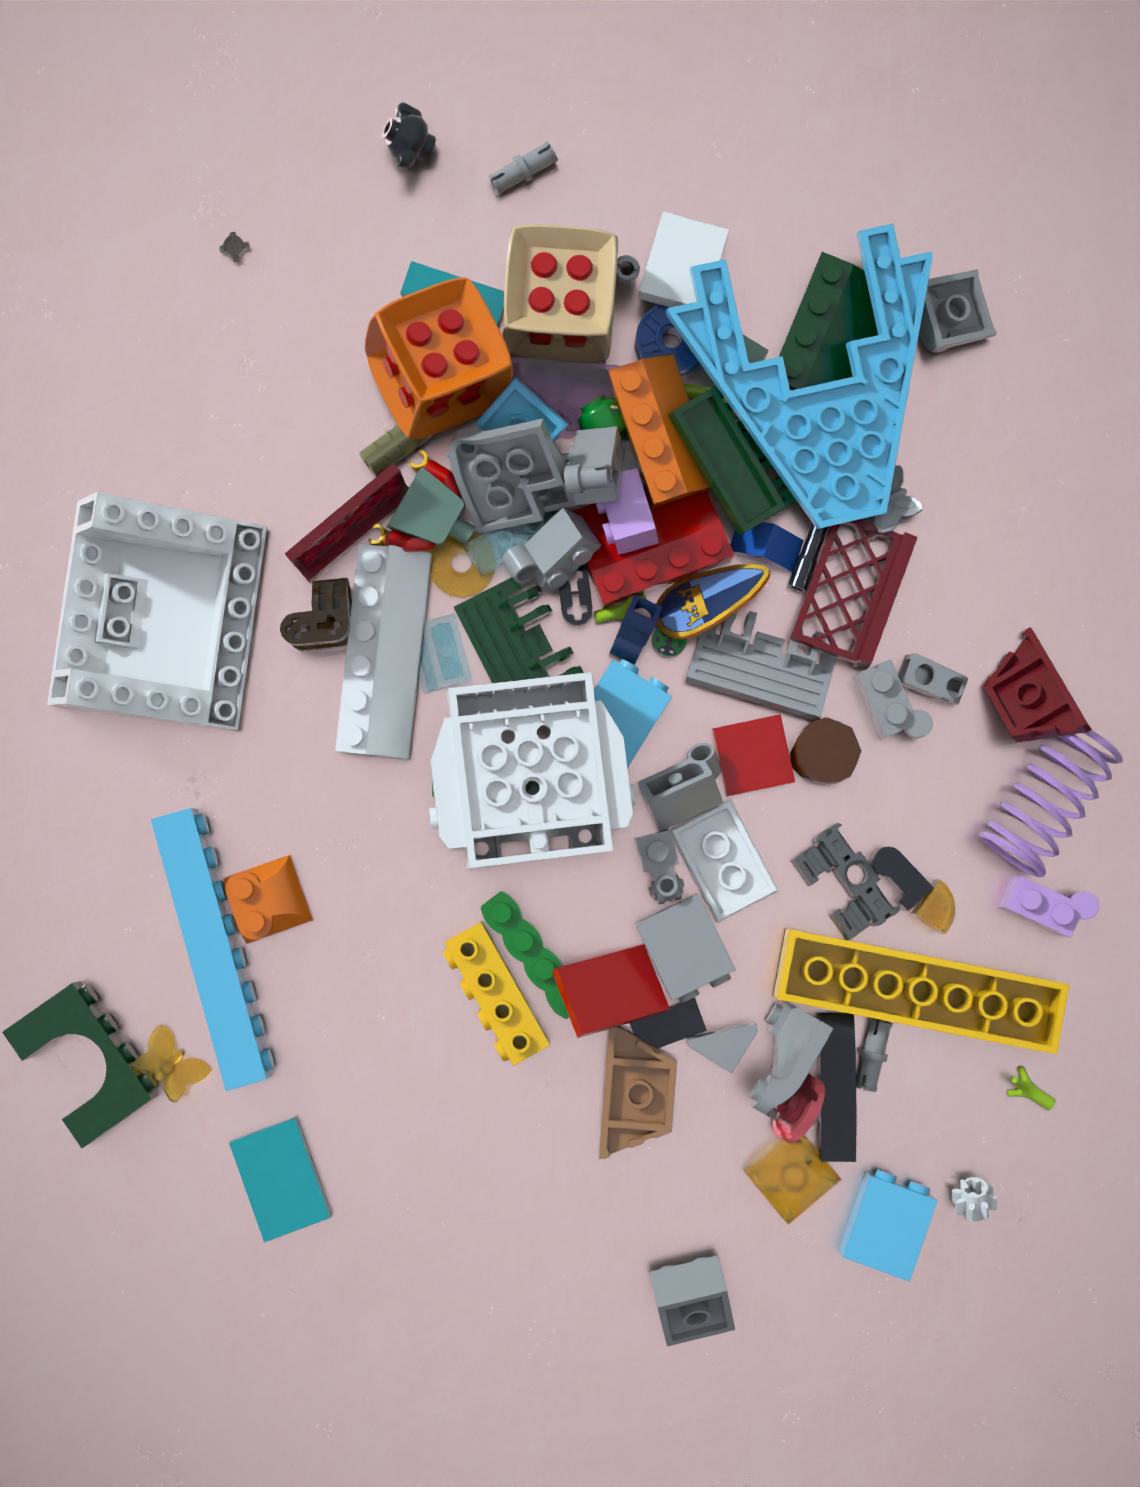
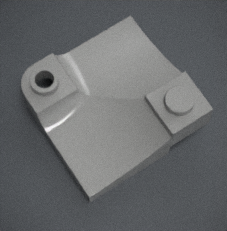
M544 419L487 431L481 430L478 425L461 429L453 435L449 446V460L452 472L478 534L543 521L545 512L578 506L573 494L567 493L564 482V469L566 465H570V462H566L561 456L550 436Z
M783 1001L781 1006L776 1003L767 1017L766 1022L770 1024L767 1030L773 1034L774 1042L771 1070L765 1081L762 1079L757 1081L750 1094V1098L754 1100L751 1104L752 1108L772 1119H775L777 1115V1110L774 1107L788 1101L800 1088L834 1029L787 1001Z

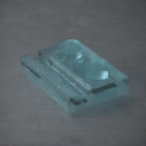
M455 613L426 620L424 623L419 677L424 693L473 681Z

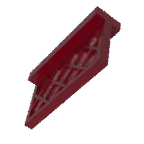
M393 462L284 553L309 583L374 530L373 526L375 524H382L395 513L409 488L399 468Z
M859 519L844 523L854 527L860 538L844 546L837 534L840 524L831 526L790 640L854 663V667L866 670L872 664L918 537L904 532L903 535L894 531L881 534L877 531L874 524ZM863 531H866L871 534L865 536ZM878 536L892 541L888 553L877 558L868 543L869 540ZM833 542H835L837 549L830 551ZM862 544L870 561L853 567L846 550ZM840 553L848 570L831 577L826 567L827 558ZM885 560L883 568L881 570L878 562ZM873 565L879 579L876 585L864 589L856 572ZM823 572L826 580L819 582ZM851 575L858 592L842 599L834 582ZM829 585L836 602L820 609L814 598L815 590ZM874 591L872 598L869 601L867 594ZM861 597L867 609L866 614L852 621L845 603ZM811 604L814 612L807 614ZM839 606L847 624L830 631L822 613ZM817 616L824 634L815 638L801 634L800 631L804 621ZM862 623L858 633L855 625ZM849 628L855 639L852 652L838 648L832 635ZM827 638L830 644L822 642L821 640Z

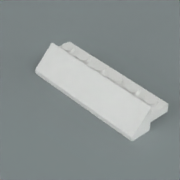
M358 545L350 616L351 627L348 634L335 748L337 752L399 759L410 758L432 561L431 553L405 552L402 547L389 545V547Z

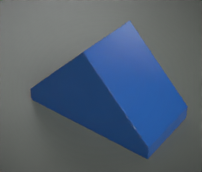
M761 522L741 535L735 529L730 546L735 555L792 573L804 540L774 523Z

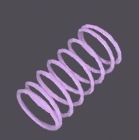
M1093 730L1084 734L1104 746L1115 757L1099 751L1075 734L1058 737L1078 750L1090 755L1106 773L1105 776L1091 773L1076 766L1064 755L1047 745L1039 746L1040 751L1044 755L1080 777L1093 793L1092 795L1063 785L1052 775L1034 764H1026L1029 772L1063 793L1080 813L1062 809L1047 802L1027 786L1019 782L1013 783L1014 788L1018 792L1046 809L1062 824L1067 832L1055 830L1035 821L1006 801L1000 802L1004 810L1036 831L1050 845L1053 851L1043 849L1021 839L993 820L987 821L988 826L1006 837L1022 851L987 831L979 832L980 839L990 849L1030 875L1044 877V874H1046L1045 864L1035 853L1048 857L1059 855L1058 845L1050 835L1060 838L1073 836L1072 828L1063 816L1072 819L1086 817L1085 808L1079 799L1090 801L1099 798L1098 788L1092 780L1104 782L1112 779L1111 769L1106 762L1113 764L1123 763L1122 755L1117 748ZM998 845H1000V846L1003 847L1004 849L1008 850L1009 852H1011L1012 854H1014L1015 856H1017L1019 859H1021L1022 861H1024L1026 864H1024L1023 862L1019 861V860L1016 859L1015 857L1011 856L1009 853H1007L1006 851H1004L1003 849H1001Z

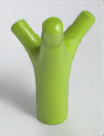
M645 595L639 596L644 599H647ZM630 596L621 604L595 610L594 617L596 623L600 624L618 619L623 620L633 596Z
M1024 1066L1019 1067L1021 1079L1017 1077L1012 1078V1083L1019 1089L1009 1090L1008 1096L1025 1097L1047 1111L1051 1110L1055 1105L1056 1099L1039 1089L1032 1082Z

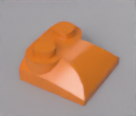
M291 855L223 878L227 898L238 929L246 944L313 920Z

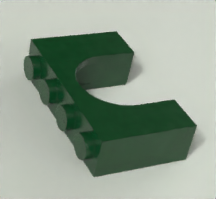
M78 981L62 989L2 1033L21 1061L32 1058L66 1034H77L87 1037L100 1048L106 1062V1077L101 1089L93 1098L62 1119L82 1149L159 1095L155 1091L158 1087L155 1079L147 1070L142 1072L135 1060L138 1056L133 1047L127 1041L123 1043L115 1031L118 1030V1027L113 1018L108 1013L103 1014L96 1005L98 997L88 984L83 985L81 981Z

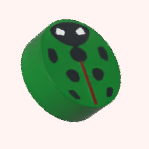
M659 627L655 629L652 636L654 650L659 655L667 658L679 655L687 643V639L670 638L663 634Z

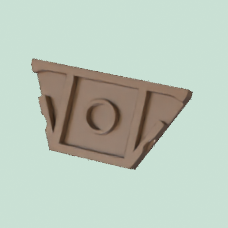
M621 1026L611 1028L608 1032L599 1159H606L612 1153L627 1147L631 1149L643 1144L647 1139L658 1138L672 1132L677 1060Z

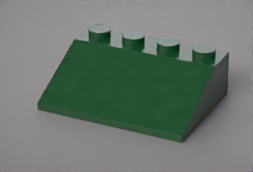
M821 252L779 354V357L783 356L790 391L853 377L846 343L878 335L865 271L852 263L825 252Z

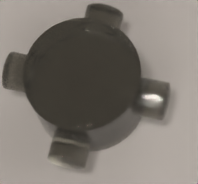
M230 232L223 245L219 246L220 252H226L233 259V262H239L246 249L250 248L249 242H243L236 235V232Z

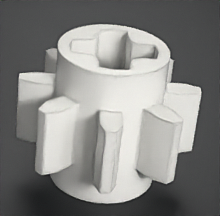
M979 1177L961 1179L960 1189L952 1190V1202L956 1204V1214H962L970 1222L989 1219V1209H997V1196L993 1195V1185H987Z

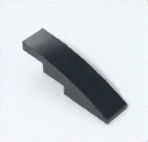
M818 1013V1020L834 1028L817 1058V1079L824 1082L825 1086L824 1102L818 1115L820 1123L819 1158L821 1162H856L857 1101L854 1014Z

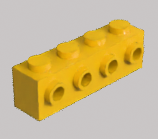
M483 921L444 942L447 949L442 953L452 970L457 967L460 970L464 980L459 983L469 1001L475 998L479 1004L481 1011L477 1012V1015L485 1030L493 1029L499 1040L494 1043V1046L503 1062L510 1060L512 1065L515 1066L550 1046L547 1035Z

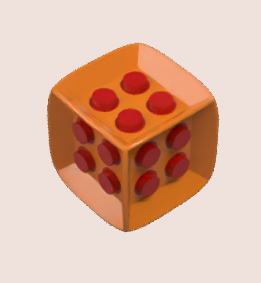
M467 277L447 280L399 298L378 310L369 321L364 346L370 370L392 416L402 432L410 440L432 436L484 414L511 383L513 365L506 342L483 297Z

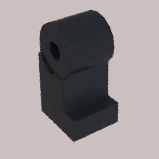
M881 847L871 854L869 860L871 867L878 876L885 877L900 893L894 901L903 911L912 909L934 888L896 848Z

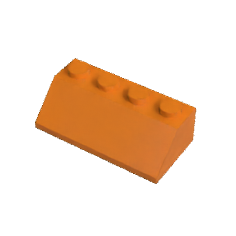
M674 355L640 359L608 370V381L625 422L626 433L652 509L711 489L668 416L669 413L689 402Z

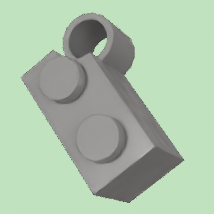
M562 508L525 545L519 544L508 549L504 553L502 560L517 583H527L536 578L542 588L554 592L557 588L563 586L567 582L568 577L581 565L591 559L592 555L601 547V544L582 516Z
M700 743L693 746L688 752L687 760L638 782L647 807L660 832L724 803L715 781L721 773V766L715 749L711 744Z

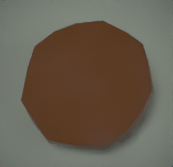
M824 717L812 721L797 737L790 752L792 768L803 778L825 784L839 783L851 777L862 750L852 727L837 720Z

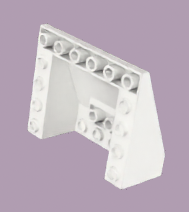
M100 492L77 502L47 705L226 730H238L267 526Z

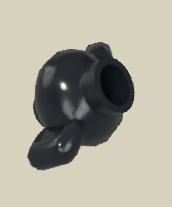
M402 102L397 105L396 119L390 118L387 121L382 137L386 139V144L392 157L397 160L396 166L408 169L414 164L416 158L425 162L430 157L435 146L436 137L428 133V125L423 120L420 110Z

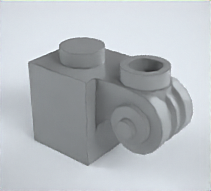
M666 829L661 832L658 831L634 838L643 872H651L652 887H649L650 895H653L654 900H657L659 905L664 904L665 901L671 902L672 899H682L681 893H683L684 882L683 879H679L678 875L675 874L673 865L679 864L671 831Z

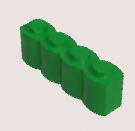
M500 891L481 906L483 918L494 931L502 934L503 942L508 952L515 959L524 963V969L528 978L536 987L545 991L546 999L552 1010L560 1017L568 1019V1012L552 974L556 968L563 967L560 958L555 952L544 946L538 929L531 922L523 919L522 911L516 900L508 893Z

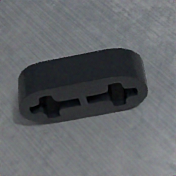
M581 565L575 571L576 574H582L583 578L577 580L578 591L571 592L569 580L559 587L562 616L564 621L572 627L584 626L592 617L593 607L589 576L584 565ZM579 596L580 607L587 608V612L582 613L580 620H575L574 615L568 614L567 610L573 608L572 597Z

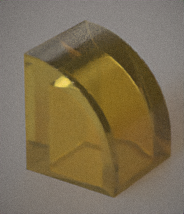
M934 879L931 883L934 888L917 903L911 914L939 934H946L954 921L955 901L948 886L943 881Z

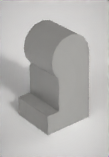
M916 653L905 655L898 673L904 688H910L953 705H959L968 682L966 676Z

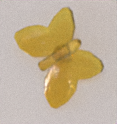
M162 1025L157 1026L151 1033L147 1044L148 1053L139 1056L132 1064V1068L139 1073L145 1075L156 1074L155 1081H163V1090L173 1103L178 1102L181 1098L186 1084H196L204 1080L211 1072V1067L203 1060L187 1058L179 1061L184 1056L181 1050H177L172 1056L175 1044L170 1031Z

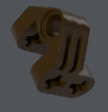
M337 578L313 581L312 611L291 613L283 618L280 624L281 636L295 649L302 652L347 647L348 634L351 627L352 595L349 579ZM340 623L341 628L336 629L335 635H330L329 631L334 630L335 624ZM301 627H306L307 631L301 632ZM300 633V638L295 639V634Z

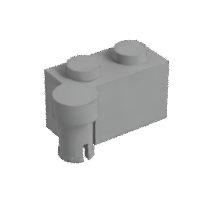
M617 426L576 431L574 445L569 447L570 465H566L564 469L566 491L568 494H573L576 505L618 501L625 451Z
M891 659L853 676L880 740L903 730L905 731L903 732L904 735L911 738H921L930 733L933 726L932 717L924 710L913 711Z

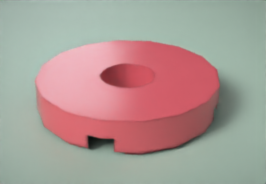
M808 1074L795 1094L788 1101L777 1106V1112L780 1113L779 1122L775 1119L773 1120V1129L776 1136L788 1143H793L807 1133L823 1105L825 1096L824 1082Z

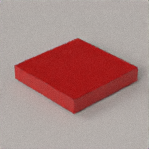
M781 714L712 729L726 796L795 782Z

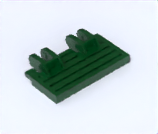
M714 386L675 409L668 416L737 533L741 535L784 509L795 500L788 488L778 494L776 489L785 483L780 476L771 482L765 470L773 468L768 459L762 463L759 462L758 459L763 457L764 453L748 431L744 434L740 429L745 426L741 421H735L730 413L731 406L728 402L724 403V396L717 386Z
M511 577L454 606L492 683L549 677L546 668L562 662L574 654L570 646L540 660L539 657L553 651L540 624L526 631L524 629L526 625L552 612L549 604L541 605L520 618L515 610V607L537 598L543 592L540 585L533 586L509 598L508 596L522 590L519 583ZM574 666L558 676L584 672L581 666Z

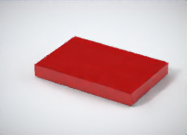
M644 944L559 967L552 972L577 1038L665 1013L670 1009Z

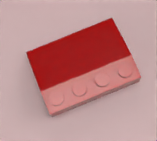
M643 485L656 528L658 544L618 555L615 543L609 545L607 543L602 524L609 523L606 513L599 514L596 503L571 511L583 517L601 544V547L585 564L602 609L623 603L634 594L637 596L647 594L732 561L734 557L732 548L707 490L652 509L645 486Z

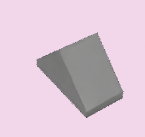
M750 1022L693 1035L686 1038L690 1048L732 1074L756 1036L758 1028L756 1023Z

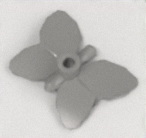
M895 465L887 513L874 516V525L881 534L895 529L902 517H912L923 510L922 503L911 496H906L907 489L901 488L904 482V473L900 465Z

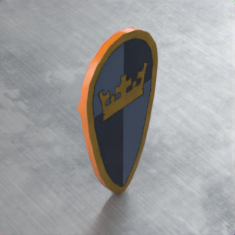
M736 564L706 571L680 580L668 587L658 598L656 604L662 606L657 626L663 634L673 639H688L698 636L718 625L750 602L770 579V571L764 565Z

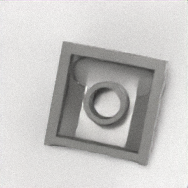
M978 269L928 280L919 330L921 341L928 350L939 353L949 347L997 335L980 284Z

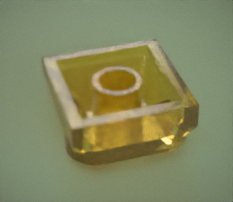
M805 1135L793 1143H788L779 1138L743 1169L788 1225L842 1180L828 1162L820 1161L819 1151Z

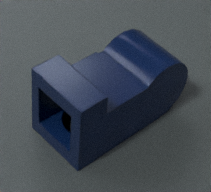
M634 594L609 653L635 664L643 646L646 645L650 635H652L662 606ZM639 608L645 609L650 613L651 618L646 617L640 613H637L634 610Z

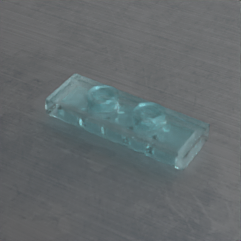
M560 510L545 512L543 521L485 532L465 544L464 549L483 577L504 564L502 558L508 549L519 544L525 545Z

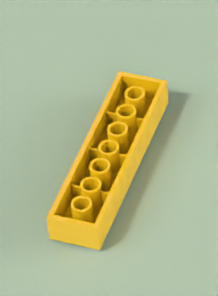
M786 928L773 997L778 1000L1057 1054L1070 984Z

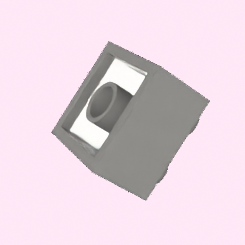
M718 1255L700 1257L692 1262L675 1266L667 1265L659 1270L649 1272L667 1346L735 1330L728 1292Z

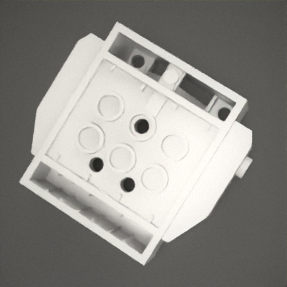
M591 672L448 688L447 699L450 718H444L430 761L435 808H429L431 830L438 829L439 838L447 849L464 847L467 868L613 851L611 829L628 827L633 815L632 805H636L634 785L629 784L624 737L601 700L595 701ZM540 726L547 727L550 731L549 738L540 739L537 735V729ZM510 730L513 732L515 738L512 743L507 744L502 741L501 734L503 731ZM530 781L538 784L539 790L535 795H530L526 792L525 786ZM583 829L591 833V840L587 843L579 840V833ZM568 835L569 849L549 851L548 837ZM529 839L531 853L501 857L500 843ZM479 842H485L488 845V852L483 856L478 855L475 851V846Z

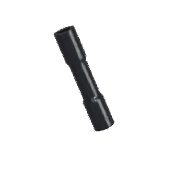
M811 524L802 552L796 560L787 585L788 587L806 593L808 591L817 566V558L829 527L816 529L814 524Z

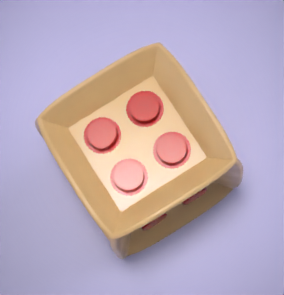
M544 224L520 225L511 229L506 261L504 287L505 327L503 329V338L509 353L526 358L531 356L568 362H596L609 359L619 246L617 235L594 228Z

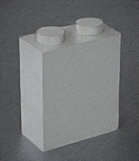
M698 893L634 923L672 1001L679 998L681 1003L698 996L700 994L698 988L708 983L714 988L731 979L729 973L736 970Z

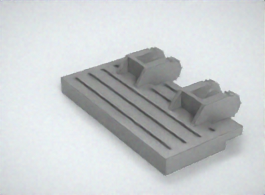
M752 611L746 616L742 636L730 632L737 612L724 620L720 635L715 634L718 625L699 635L685 682L813 721L821 718L837 659L836 656L823 652L818 665L816 661L819 650L810 647L808 655L798 653L799 643L790 640L785 655L782 654L784 639L758 631L753 645L749 644L757 613ZM815 631V634H813L812 638L818 637L824 633Z

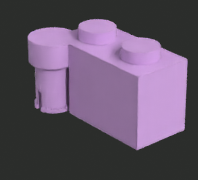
M634 468L624 471L621 475L618 501L596 503L599 514L606 513L609 523L602 524L608 545L615 543L618 555L658 544L656 528L638 469Z
M1011 876L998 908L1061 937L1071 938L1079 919H1091L1098 913L1099 900L1094 894L1086 891L1076 892L1066 897L1025 877Z

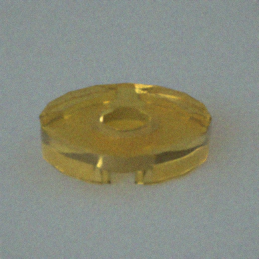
M473 531L466 545L448 535L442 546L434 547L429 551L432 554L430 577L438 589L449 596L459 598L475 596L487 588L494 577L496 560L493 548L484 536ZM465 554L472 560L471 567L467 571L457 572L453 569L452 561L457 555Z

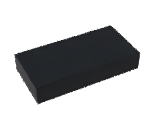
M695 997L683 1003L678 1002L670 1005V1009L665 1013L630 1023L634 1035L656 1048H661L707 1031Z

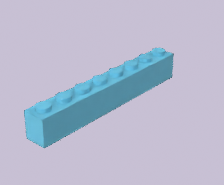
M188 808L153 818L151 823L225 1090L229 1091L267 1080L272 1076L270 1070L275 1068L274 1060L270 1049L264 1050L261 1036L265 1035V1028L261 1016H255L251 1002L256 1001L252 983L245 981L242 968H246V960L242 948H236L233 935L237 934V928L233 915H227L223 901L228 900L225 885L222 880L217 881L214 867H218V859L214 848L207 845L205 834L209 833V827L204 813L199 814L198 809Z

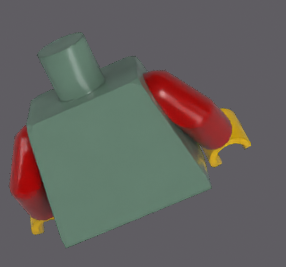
M419 450L418 454L424 460L418 465L413 464L411 461L409 462V465L416 472L410 487L386 528L379 524L373 526L374 529L381 532L380 538L376 541L368 539V541L376 546L389 547V545L402 547L405 552H429L434 547L442 546L448 535L466 545L475 526L458 517L465 502L462 500V495L454 475L449 469L431 460L424 450Z

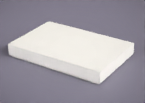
M663 212L637 298L667 307L697 302L689 269L695 265L719 261L729 229Z
M731 799L670 829L672 839L716 923L779 891Z

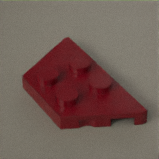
M1029 627L1022 634L1025 640L1016 652L1012 653L1009 651L1001 662L1000 668L984 684L985 690L1010 735L1016 742L1091 731L1089 723L1036 633Z

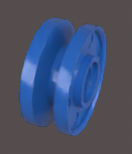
M660 304L655 305L644 314L637 327L634 347L637 358L640 360L673 354L681 378L694 371L700 362L667 317L665 310L671 307ZM673 334L679 339L680 345L675 348H669L664 345L662 337Z

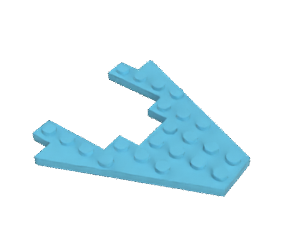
M894 224L860 230L856 233L878 335L846 343L853 377L790 391L783 356L749 363L726 259L692 266L689 270L697 302L665 310L671 323L816 529L887 513L933 258L932 251L901 258Z

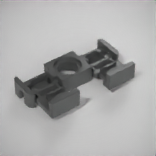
M836 823L813 839V844L821 843L819 846H811L790 861L807 886L816 883L819 880L817 876L826 870L827 873L833 871L851 898L859 897L856 900L851 899L849 901L850 906L845 910L841 911L839 908L828 915L845 940H851L870 925L873 927L882 925L886 922V919L897 914L900 907H892L876 884L881 879L861 851L854 853L838 830L842 824ZM803 862L806 863V865L808 866V868H809V869L811 870V872L813 873L814 877L811 876V874L809 873V871H808V870L806 869V867L804 866ZM852 865L860 866L864 870L865 878L859 885L852 884L847 877L848 869ZM840 914L844 917L848 925L851 927L850 930L839 916Z

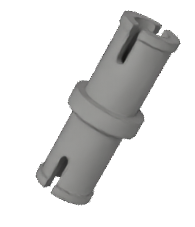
M546 141L543 145L524 156L519 154L513 157L514 162L488 176L492 185L496 188V192L500 195L503 191L524 179L526 182L533 179V174L557 162L558 158L550 143Z
M630 255L620 256L617 258L616 279L622 283L633 282L640 273L639 262ZM622 263L631 265L632 273L627 276L621 273L620 266Z
M870 1018L865 1047L860 1048L859 1052L862 1059L856 1080L857 1088L861 1089L864 1087L863 1090L877 1092L882 1063L887 1062L888 1054L885 1053L893 1023Z

